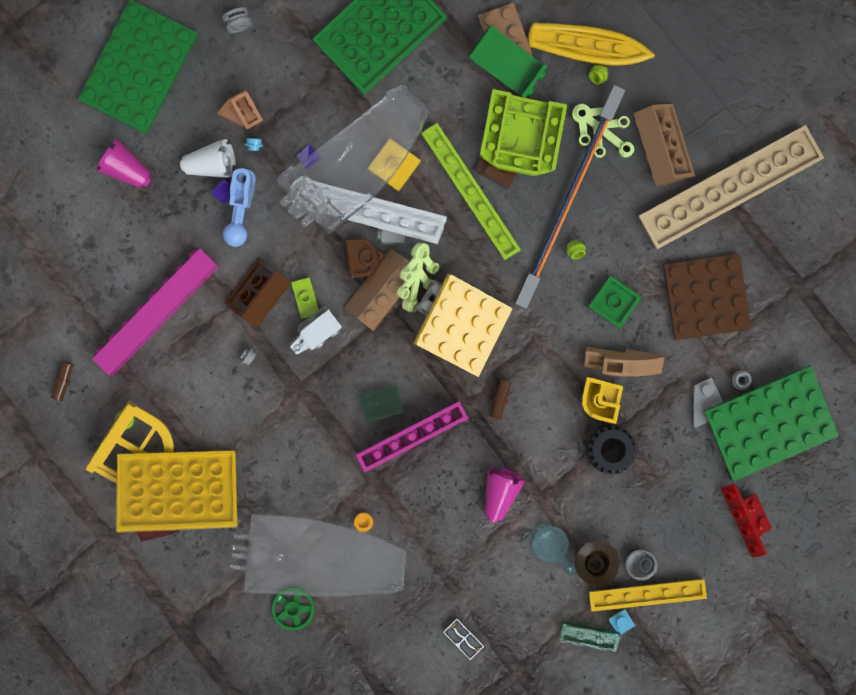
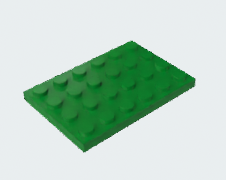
M129 0L78 100L147 135L195 43L198 33L133 0Z
M354 0L312 40L365 96L447 20V16L432 0Z
M810 365L703 410L732 481H736L839 436L813 368Z

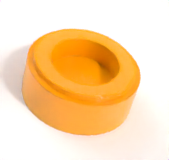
M367 512L357 514L354 519L355 528L361 532L370 530L373 525V518Z

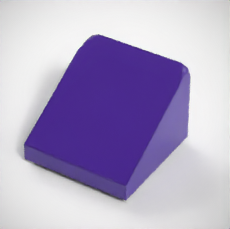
M222 179L211 193L222 204H225L230 199L231 185L225 179Z

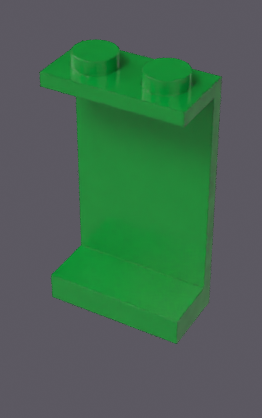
M493 25L488 26L467 56L523 98L529 97L533 93L537 80L541 81L547 73L545 71L547 65L542 64L500 33Z

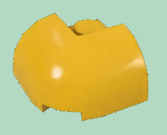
M587 377L582 395V405L585 412L597 420L616 424L623 386Z

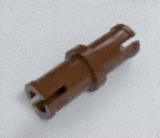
M62 361L58 377H55L54 380L56 384L51 396L52 399L63 401L67 385H70L69 379L74 364Z
M499 380V386L496 396L493 397L494 404L489 417L498 420L502 419L505 404L508 403L507 396L511 385L510 382Z

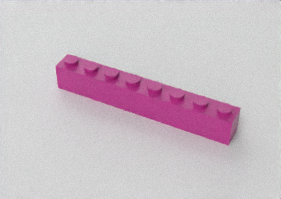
M195 249L188 256L189 260L185 264H180L175 269L176 273L171 278L168 277L162 282L161 285L163 287L158 292L154 291L148 297L149 301L145 305H140L135 310L134 317L124 321L121 325L122 329L118 333H113L108 338L109 342L104 347L101 346L95 351L94 354L96 356L92 360L108 375L113 376L219 267L202 249L198 251Z

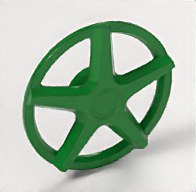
M289 587L283 589L275 596L271 611L275 622L280 627L296 631L306 627L311 622L315 612V605L308 592L302 588ZM288 591H296L292 601L285 599L281 595ZM302 593L309 599L311 606L300 605ZM276 601L285 607V610L277 617L275 614ZM311 612L309 619L301 625L299 614ZM287 617H292L295 627H287L280 621Z

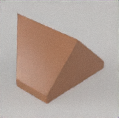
M247 90L229 98L216 113L245 127L246 130L263 121Z

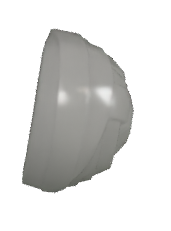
M636 550L626 560L627 572L636 580L650 579L658 568L656 557L648 550Z

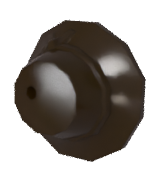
M593 540L585 543L576 554L574 565L578 576L586 584L600 587L610 583L618 574L620 559L617 550L611 544L600 540Z

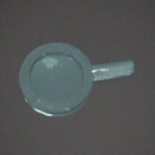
M544 526L538 529L532 539V549L535 555L548 563L559 561L570 577L576 573L575 569L565 558L569 548L566 534L555 526Z

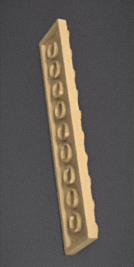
M805 125L639 215L638 218L657 250L824 159V156Z

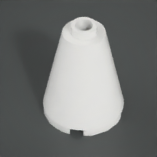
M227 139L214 142L184 155L180 161L181 170L187 175L232 177L234 173L232 165H236L231 144L227 145Z

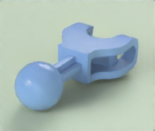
M244 168L236 169L233 173L229 205H234L231 223L223 230L224 241L232 247L241 246L247 239V230L242 224L245 207L250 208L256 184L255 173ZM244 175H246L245 183L242 182Z

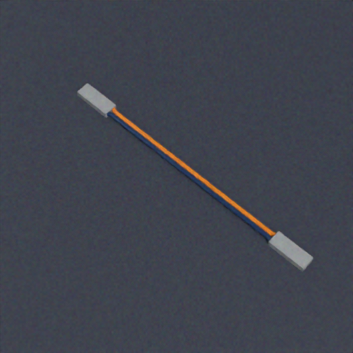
M613 86L600 115L601 121L533 272L529 273L515 303L527 309L540 281V272L609 121H612L625 90L620 87Z

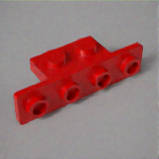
M736 484L721 487L723 496L753 558L765 556L767 551L760 536L771 530L772 527L756 493L742 499Z

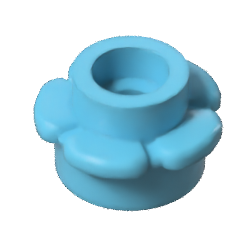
M246 138V144H244L248 146V150L259 151V147L263 146L262 139Z

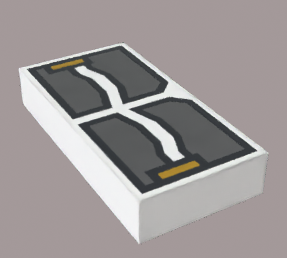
M458 618L443 631L470 660L484 647Z

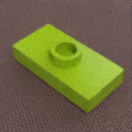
M310 277L291 282L301 319L309 318L319 310Z

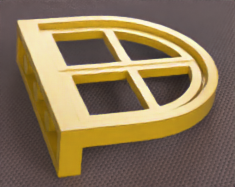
M128 401L89 460L86 470L91 473L95 471L117 484V471L103 464L116 443L134 454L148 453L143 449L154 432L157 431L163 441L164 453H174L172 435L159 418L133 402ZM134 416L153 427L140 447L121 437Z

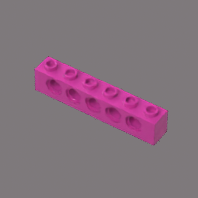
M460 401L358 453L356 457L364 472H367L467 420L468 417Z

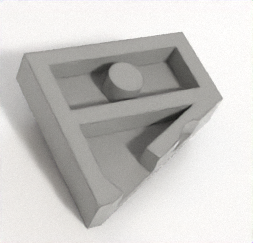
M708 378L693 386V428L708 422L703 410L723 402L712 378Z

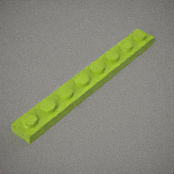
M438 123L423 131L421 135L503 260L505 261L518 253L521 249Z

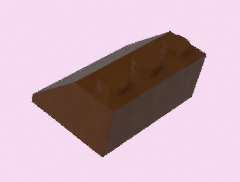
M258 258L224 303L257 328L275 306L281 295L287 290L291 281Z

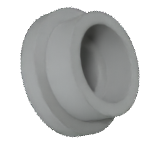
M252 347L249 349L245 348L240 355V359H242L241 364L249 366L257 353L253 351Z
M737 371L732 377V384L739 390L747 389L751 385V376L746 371ZM739 377H743V378H744V383H743V384H740V383H739V381H738Z

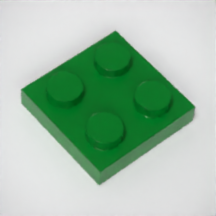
M610 275L588 308L620 329L642 297Z

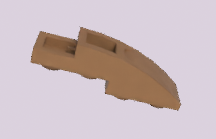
M587 347L584 367L603 370L602 374L613 376L655 375L662 373L665 355L626 349V352L623 353Z

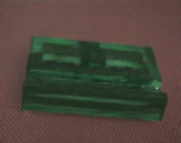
M397 386L360 395L366 422L404 413Z

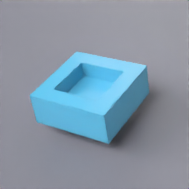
M624 608L608 618L618 636L635 626Z

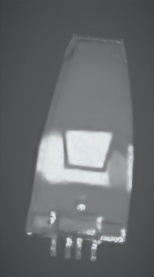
M405 85L386 91L385 98L297 166L294 168L291 166L277 177L278 185L287 193L280 201V204L286 206L294 200L295 202L289 207L288 212L294 214L293 216L296 219L308 213L301 221L303 226H307L315 220L327 232H333L364 207L396 173L416 142L430 114V107Z
M252 513L250 534H234L236 539L249 540V546L233 545V550L248 551V554L232 553V557L235 559H247V565L231 564V569L246 571L244 592L298 596H352L380 593L384 595L403 590L407 550L353 528L308 518Z

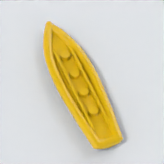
M533 23L528 34V44L532 48L594 64L630 65L643 62L655 56L651 50L637 40L602 28L568 24Z

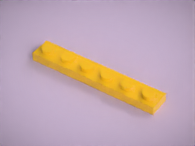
M703 578L589 591L591 611L707 599L705 579Z

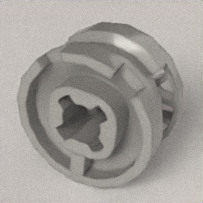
M236 8L222 16L224 23L227 24L226 29L228 33L244 31L253 24L251 18L248 17L247 8Z

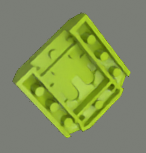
M492 89L479 156L496 169L529 176H537L555 171L567 104L552 101L547 103L514 96L510 92Z

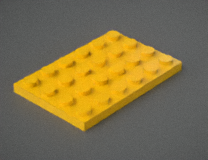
M235 451L117 454V532L237 527Z

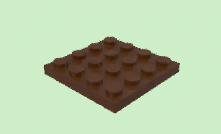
M740 254L663 265L674 340L752 329Z

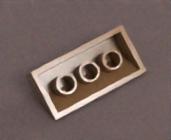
M673 104L651 105L634 113L635 124L638 127L641 143L644 146L647 155L646 159L650 165L652 179L656 186L667 185L695 176Z
M390 249L344 309L374 332L400 299L397 296V290L405 283L400 278V273L407 267L410 261L393 249Z

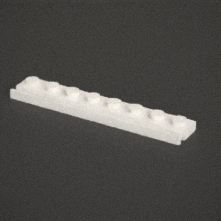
M306 179L301 180L302 183L298 187L292 201L294 206L438 244L444 224L447 221L446 216Z

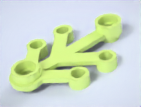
M579 104L573 109V119L579 123V143L581 146H588L591 141L590 136L587 134V123L593 127V133L595 134L600 121H597L592 116L601 115L604 107L590 109L585 104ZM580 110L585 111V116H579L578 112ZM627 116L609 121L603 133L606 139L618 147L619 155L624 158H628L633 154V144L627 141L623 142L607 128H627L630 124ZM625 119L627 125H621L620 120ZM587 137L588 143H582L581 138ZM602 137L596 150L602 149L603 154L597 155L595 151L594 156L597 158H602L606 153V150L603 147ZM629 146L630 151L624 152L623 147Z
M417 243L413 247L411 253L413 259L400 273V278L405 283L397 290V296L404 299L402 308L408 312L417 311L416 308L419 305L417 294L420 281L426 290L429 289L434 281L428 278L423 271V262L426 265V270L432 274H435L439 268V264L430 259L429 246L425 243Z

